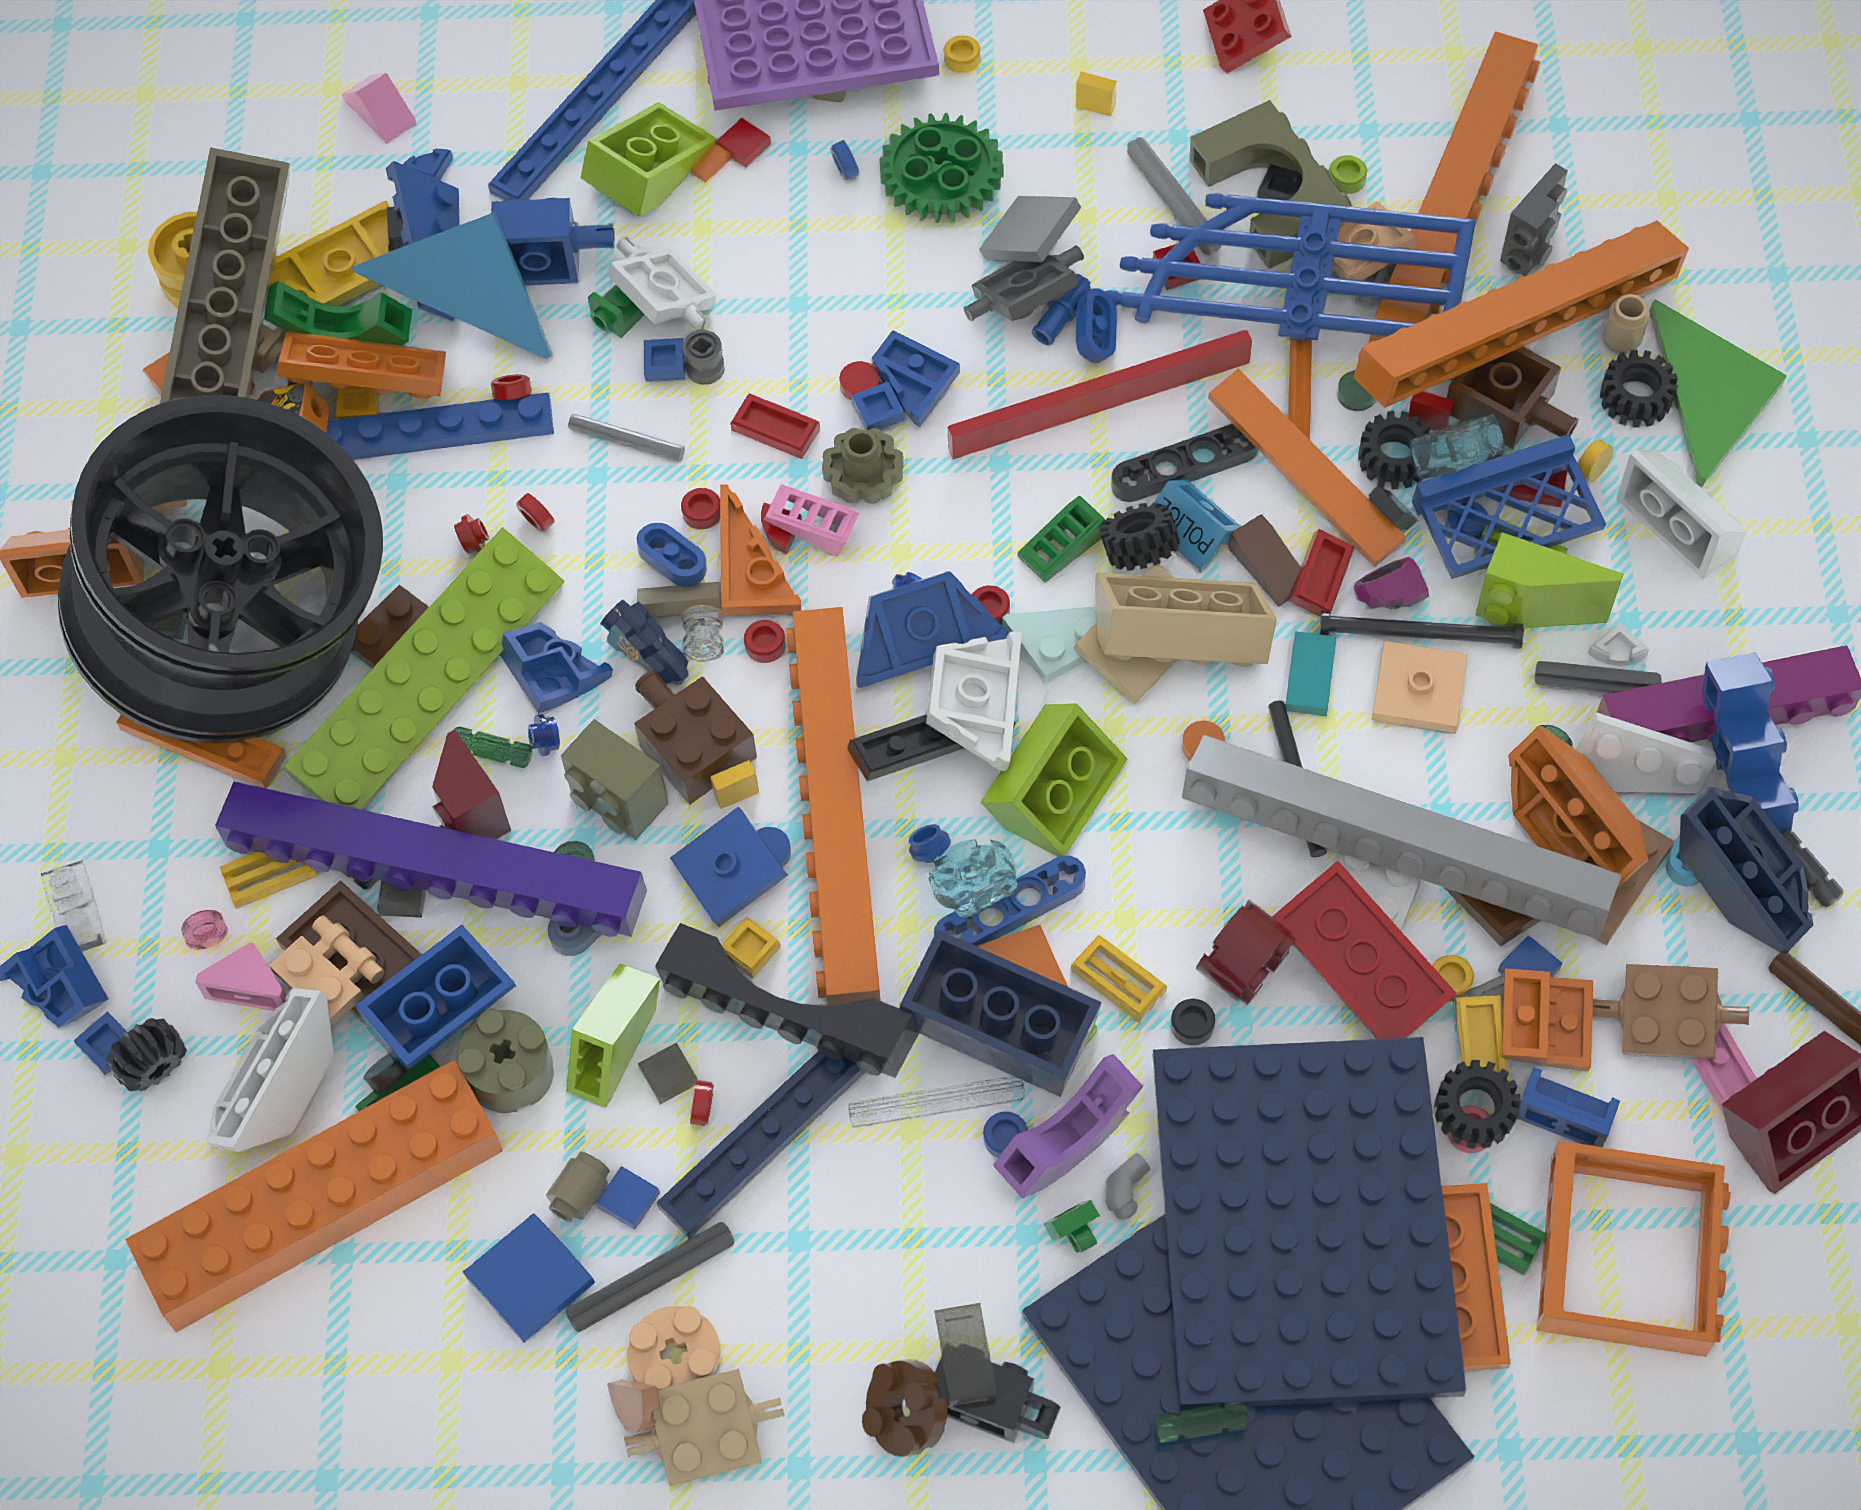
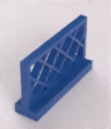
M1569 434L1416 484L1412 504L1417 515L1423 516L1451 580L1488 568L1496 549L1495 546L1487 543L1493 529L1547 548L1605 529L1606 522L1573 455L1576 447ZM1567 470L1573 481L1570 493L1547 484L1550 475ZM1524 484L1538 490L1532 505L1509 496L1512 488ZM1576 490H1577L1579 496L1574 495V493H1575ZM1542 493L1565 501L1559 516L1536 507ZM1485 496L1500 502L1494 517L1472 509L1471 507L1475 499ZM1468 502L1467 506L1462 505V503ZM1569 504L1585 509L1591 521L1579 525L1564 519ZM1504 505L1527 514L1521 529L1498 520ZM1449 509L1462 516L1454 530L1439 524L1434 513ZM1532 516L1555 525L1551 534L1544 537H1539L1525 530ZM1467 517L1489 526L1483 541L1460 532ZM1559 527L1565 529V530H1562V531L1557 532L1558 529H1559ZM1445 536L1451 539L1450 542H1449V544H1448V542H1447ZM1455 541L1477 549L1478 552L1474 560L1457 564L1451 551ZM1483 552L1486 553V554H1489V555H1486V556L1481 557V555H1482Z

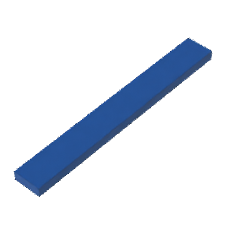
M655 0L488 183L489 192L504 201L509 199L529 200L696 15L694 0Z

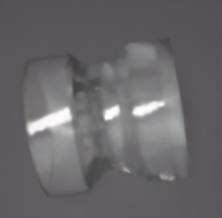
M698 605L687 608L682 612V629L686 632V636L682 640V653L685 657L697 662L713 661L720 658L724 653V639L719 634L723 628V614L721 610L709 605Z

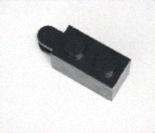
M946 1344L935 1370L940 1382H934L938 1391V1397L946 1398L948 1418L1014 1443L1018 1431L1037 1438L1049 1439L1061 1407L1050 1399L1034 1394V1378L1028 1376L1029 1372L1025 1368L1005 1361L1002 1362V1365H998L985 1360V1355L981 1351L967 1345H959L957 1349ZM1028 1407L1039 1411L1035 1421L1024 1417Z

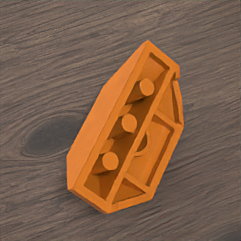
M1537 726L1508 754L1509 767H1511L1510 785L1513 816L1538 847L1622 874L1618 887L1648 861L1641 824L1586 756L1543 726Z

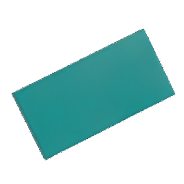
M1295 631L1285 702L1287 711L1327 716L1336 636Z

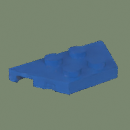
M945 571L870 595L855 680L857 688L869 686L933 665V656L937 646L950 643L965 644L971 639L986 637L988 642L1006 639L1009 632L990 615L976 597L969 593L951 571Z

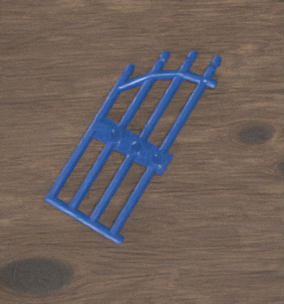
M1212 193L1206 195L1205 206L1212 209L1226 208V211L1196 227L1183 225L1168 226V224L1164 223L1151 225L1150 236L1157 239L1166 240L1170 238L1174 241H1180L1162 259L1145 257L1138 259L1136 256L1121 257L1120 269L1127 272L1140 271L1145 274H1153L1144 293L1125 291L1119 293L1116 290L1105 291L1110 295L1116 306L1121 305V307L1137 309L1134 319L1140 323L1150 322L1153 311L1278 324L1280 325L1278 336L1290 337L1291 340L1307 341V339L1318 340L1320 329L1387 337L1403 327L1408 328L1417 323L1326 314L1323 312L1327 293L1444 306L1443 312L1452 309L1462 301L1476 219L1230 194L1224 196L1220 193ZM1253 213L1301 218L1297 237L1224 229ZM1341 222L1457 234L1454 254L1337 242ZM1200 243L1294 253L1290 273L1183 262V260ZM1334 257L1451 270L1447 290L1333 278L1330 276ZM1169 276L1287 289L1283 309L1160 295Z

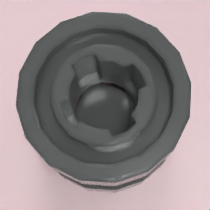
M697 330L687 335L683 341L682 351L688 378L700 385L715 383L722 377L725 371L722 342L719 336L709 330Z

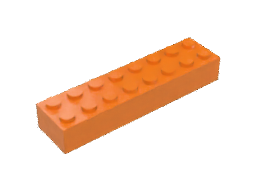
M452 1060L131 1235L125 1241L162 1316L174 1331L178 1332L503 1152L495 1130L456 1061Z

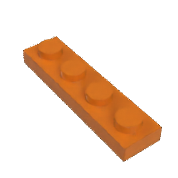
M120 715L116 721L121 731L262 788L268 787L287 756L283 747L258 737L230 743L193 742L156 733L136 724L123 715Z

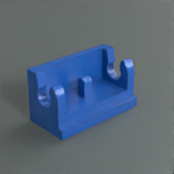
M1534 1067L1518 1107L1520 1111L1517 1119L1583 1145L1603 1147L1610 1133L1621 1100L1612 1097L1609 1103L1543 1078L1541 1077L1542 1070Z

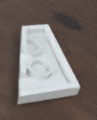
M1597 712L1594 713L1576 748L1578 752L1590 760L1614 792L1698 794L1717 760L1712 749Z

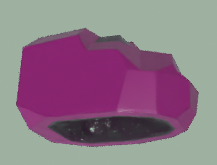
M1410 557L1393 561L1370 572L1355 582L1353 589L1356 599L1364 602L1371 609L1386 607L1396 610L1400 607H1411L1430 597L1429 589L1420 568Z

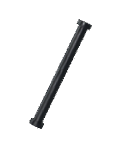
M1321 611L1319 634L1329 635V632L1503 643L1512 644V648L1521 649L1524 625L1514 623L1513 627L1343 617L1330 616V611Z

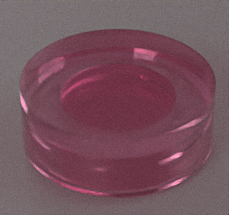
M202 910L190 915L183 922L181 933L189 948L202 950L220 943L226 937L228 927L220 912L216 910Z

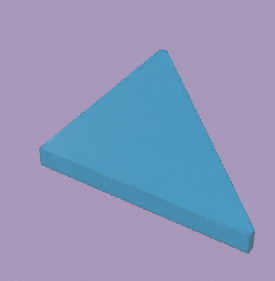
M495 212L352 266L356 274L545 359L553 356Z

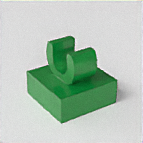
M1092 1200L1081 1201L1043 1223L1051 1239H1061L1067 1235L1076 1253H1082L1098 1244L1087 1223L1100 1216Z

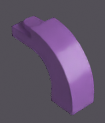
M1114 1054L1103 1057L1077 1093L1049 1119L1032 1129L1015 1135L995 1161L993 1167L1022 1199L1041 1191L1066 1175L1092 1154L1119 1127L1130 1113L1127 1107L1144 1086Z

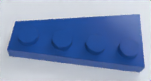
M394 160L385 168L389 181L394 182L396 194L392 196L395 211L401 212L404 228L400 231L403 245L414 243L460 225L459 188ZM417 301L419 309H422L424 311H427L449 321H453L455 319L450 315H447L439 310H436L430 306H427Z

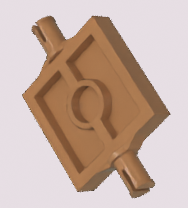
M1626 964L1625 988L1620 1001L1593 999V1018H1619L1623 1029V1055L1715 1060L1716 1037L1721 1028V1023L1749 1025L1750 1006H1722L1718 994V968Z

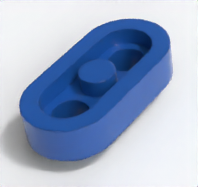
M1094 288L1081 296L1077 301L1076 346L1079 354L1091 363L1099 364L1111 357L1116 350L1117 309L1108 293L1102 289Z
M656 522L645 525L639 530L636 542L640 558L669 581L678 586L687 587L696 585L705 578L707 573L705 553L673 527L665 523Z

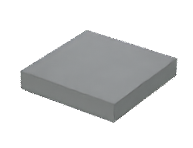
M1018 195L979 248V251L986 260L1043 262L1078 214L1081 205L1076 197Z

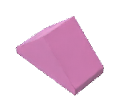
M387 72L372 74L341 94L342 99L386 144L417 124L415 117Z
M253 941L201 971L195 979L197 987L207 1000L274 1011L286 1002V994Z

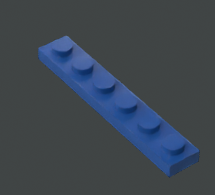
M549 392L530 394L511 400L491 399L328 420L327 434L353 460L550 435L554 434L551 398Z

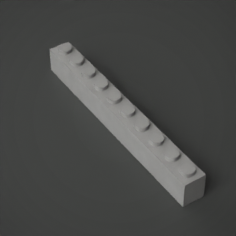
M1203 735L1186 768L1182 798L1597 940H1600L1622 874Z

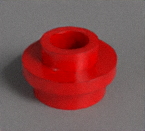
M469 514L461 517L460 522L454 524L457 538L467 554L474 551L479 553L485 546V542L489 540L487 529L480 518L473 519Z

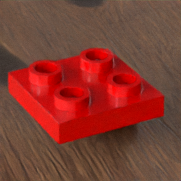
M1218 0L1202 9L1219 66L1226 74L1292 37L1280 0Z

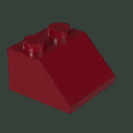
M456 730L447 733L432 785L437 804L433 805L432 808L441 822L439 827L498 839L512 831L500 793Z

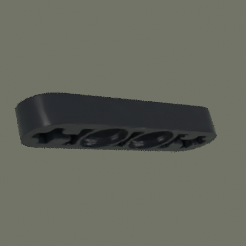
M1229 424L1119 463L1112 471L1111 490L1117 499L1124 502H1135L1160 493L1168 481L1188 480L1193 482L1247 463L1254 459L1258 449L1233 424ZM1239 438L1242 442H1248V445L1242 447L1240 443H1234V439ZM1198 449H1208L1213 452L1215 457L1209 462H1200L1193 457V453ZM1227 449V452L1224 455L1223 450ZM1161 462H1171L1176 465L1178 470L1172 475H1162L1155 467ZM1147 469L1148 474L1144 475V470ZM1129 477L1131 481H1136V485L1130 486L1128 482H1123V478Z

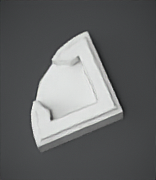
M1619 622L1590 645L1588 654L1607 664L1630 665L1646 658L1650 649Z

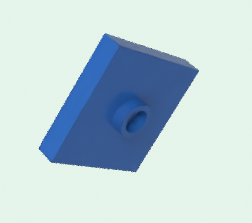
M739 806L670 857L709 917L718 927L788 876Z

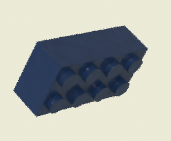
M937 929L899 1008L913 1013L919 1034L1061 1097L1097 1021L1102 1002Z

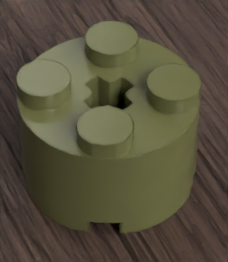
M485 1010L466 1029L459 1042L457 1052L459 1068L479 1104L498 1113L517 1112L518 1108L530 1103L531 1106L534 1105L548 1092L554 1077L553 1059L544 1031L531 1017L512 1010Z

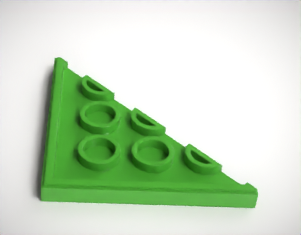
M1654 299L1649 310L1650 315L1654 319L1657 329V340L1661 355L1664 357L1663 362L1666 364L1670 362L1674 367L1672 374L1677 373L1678 380L1676 385L1678 387L1674 402L1681 416L1682 431L1688 453L1694 463L1696 482L1703 487L1783 386L1787 375Z

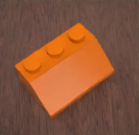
M69 528L52 532L32 531L26 535L11 536L0 548V561L21 598L58 594L63 561L70 545ZM112 538L107 548L106 557L113 587L136 585L144 582V559L115 538Z

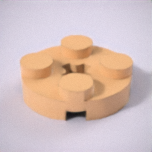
M669 1306L660 1308L645 1316L630 1331L627 1362L635 1382L654 1385L661 1389L714 1375L717 1367L720 1365L721 1346L716 1330L710 1321L703 1317L694 1307ZM672 1343H676L678 1347L685 1346L687 1348V1351L681 1354L682 1362L673 1365L670 1359H661V1355L667 1351V1346Z

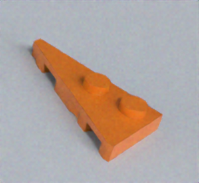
M720 484L721 611L723 616L792 614L793 611H802L799 595L794 594L785 579L784 571L780 564L772 558L769 546L756 525H752L744 512L743 504L739 497L730 490L728 484Z

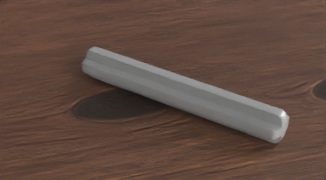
M1137 137L1135 140H1131L1127 144V154L1181 225L1196 227L1207 221L1206 217L1146 139ZM1200 243L1198 247L1204 254L1210 255L1218 251L1221 245Z

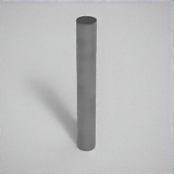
M572 413L569 418L568 428L679 462L682 461L685 454V446L575 413Z

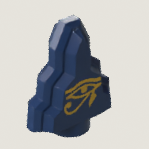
M622 599L600 622V625L609 632L607 636V643L615 650L621 651L632 662L642 665L648 672L656 671L665 685L670 683L681 685L688 678L687 666L689 660L666 637L662 627L650 616L648 610L639 601L630 606Z

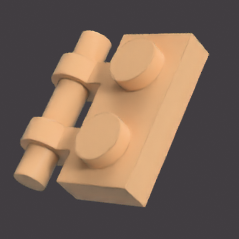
M320 916L313 923L312 928L321 936V940L313 946L303 936H300L269 967L291 990L292 988H301L323 992L327 996L330 1026L332 1027L364 998L361 990L355 983L365 976L372 984H375L383 977L385 971L375 963L376 957L366 947L359 948L349 939V932L341 924H333L326 916ZM337 951L348 961L347 965L341 970H338L328 960Z

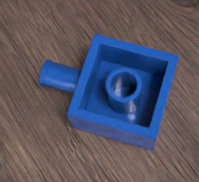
M549 197L532 200L509 199L506 201H491V213H496L525 286L579 283L580 249H615L613 223L579 226L578 222L574 220L570 198Z

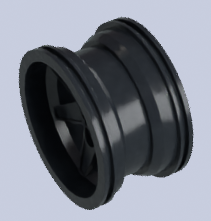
M200 395L179 398L148 408L115 428L95 449L81 472L75 489L70 515V545L63 561L58 587L57 609L59 626L69 656L90 688L105 703L136 724L176 739L203 743L239 742L272 734L290 726L318 706L330 693L347 664L357 633L358 619L369 602L381 568L383 529L375 496L358 465L331 436L303 417L282 407L246 397ZM206 500L200 523L186 518L177 519L172 522L151 508L174 501ZM242 506L269 517L289 532L275 536L268 530L256 529L246 534ZM115 538L160 571L142 583L129 587L113 588L106 557L111 539ZM185 542L189 544L192 548H181L177 546L175 543ZM250 553H261L266 559H257ZM320 567L324 574L326 585V601L323 612L318 616L301 609L283 597L274 585ZM207 604H218L221 607H223L224 610H212L209 607H207ZM187 613L188 644L172 639L148 625ZM238 619L280 646L275 649L258 652H229Z

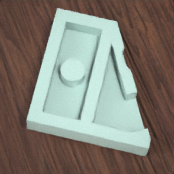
M1093 606L1012 613L1002 617V625L1008 632H1022L1020 650L1045 684L1086 661L1073 647L1096 623V610Z

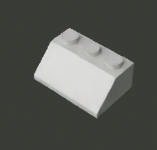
M1636 449L1630 454L1616 499L1704 580L1739 553L1747 530L1743 528L1737 517L1722 509L1705 488L1697 486L1683 473L1682 468L1675 461L1669 460L1659 450Z

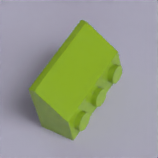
M1077 703L1045 704L1012 753L1007 771H1000L980 803L1006 830L1057 857L1067 854L1128 758Z

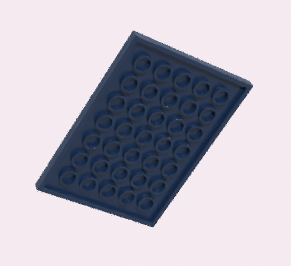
M1424 1037L1153 1049L1152 1061L1180 1410L1464 1397L1466 1394V1383Z
M1162 1215L1022 1310V1317L1161 1510H1406L1472 1463L1475 1458L1474 1454L1430 1398L1180 1410L1165 1215Z

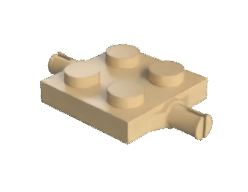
M740 1368L658 1389L660 1405L658 1409L652 1410V1418L656 1420L654 1427L649 1432L624 1437L625 1446L644 1442L642 1445L627 1448L628 1458L633 1455L656 1450L664 1462L670 1487L761 1463L762 1460L756 1439L758 1423L782 1416L785 1417L783 1408L765 1412L766 1409L781 1406V1397L753 1404L745 1392Z

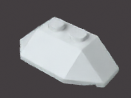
M292 988L285 998L286 1002L277 1007L258 1028L213 1107L210 1133L207 1135L206 1143L212 1147L241 1152L292 1135L296 1126L302 1121L309 1102L317 1088L324 1081L326 1072L334 1059L327 996L323 992Z

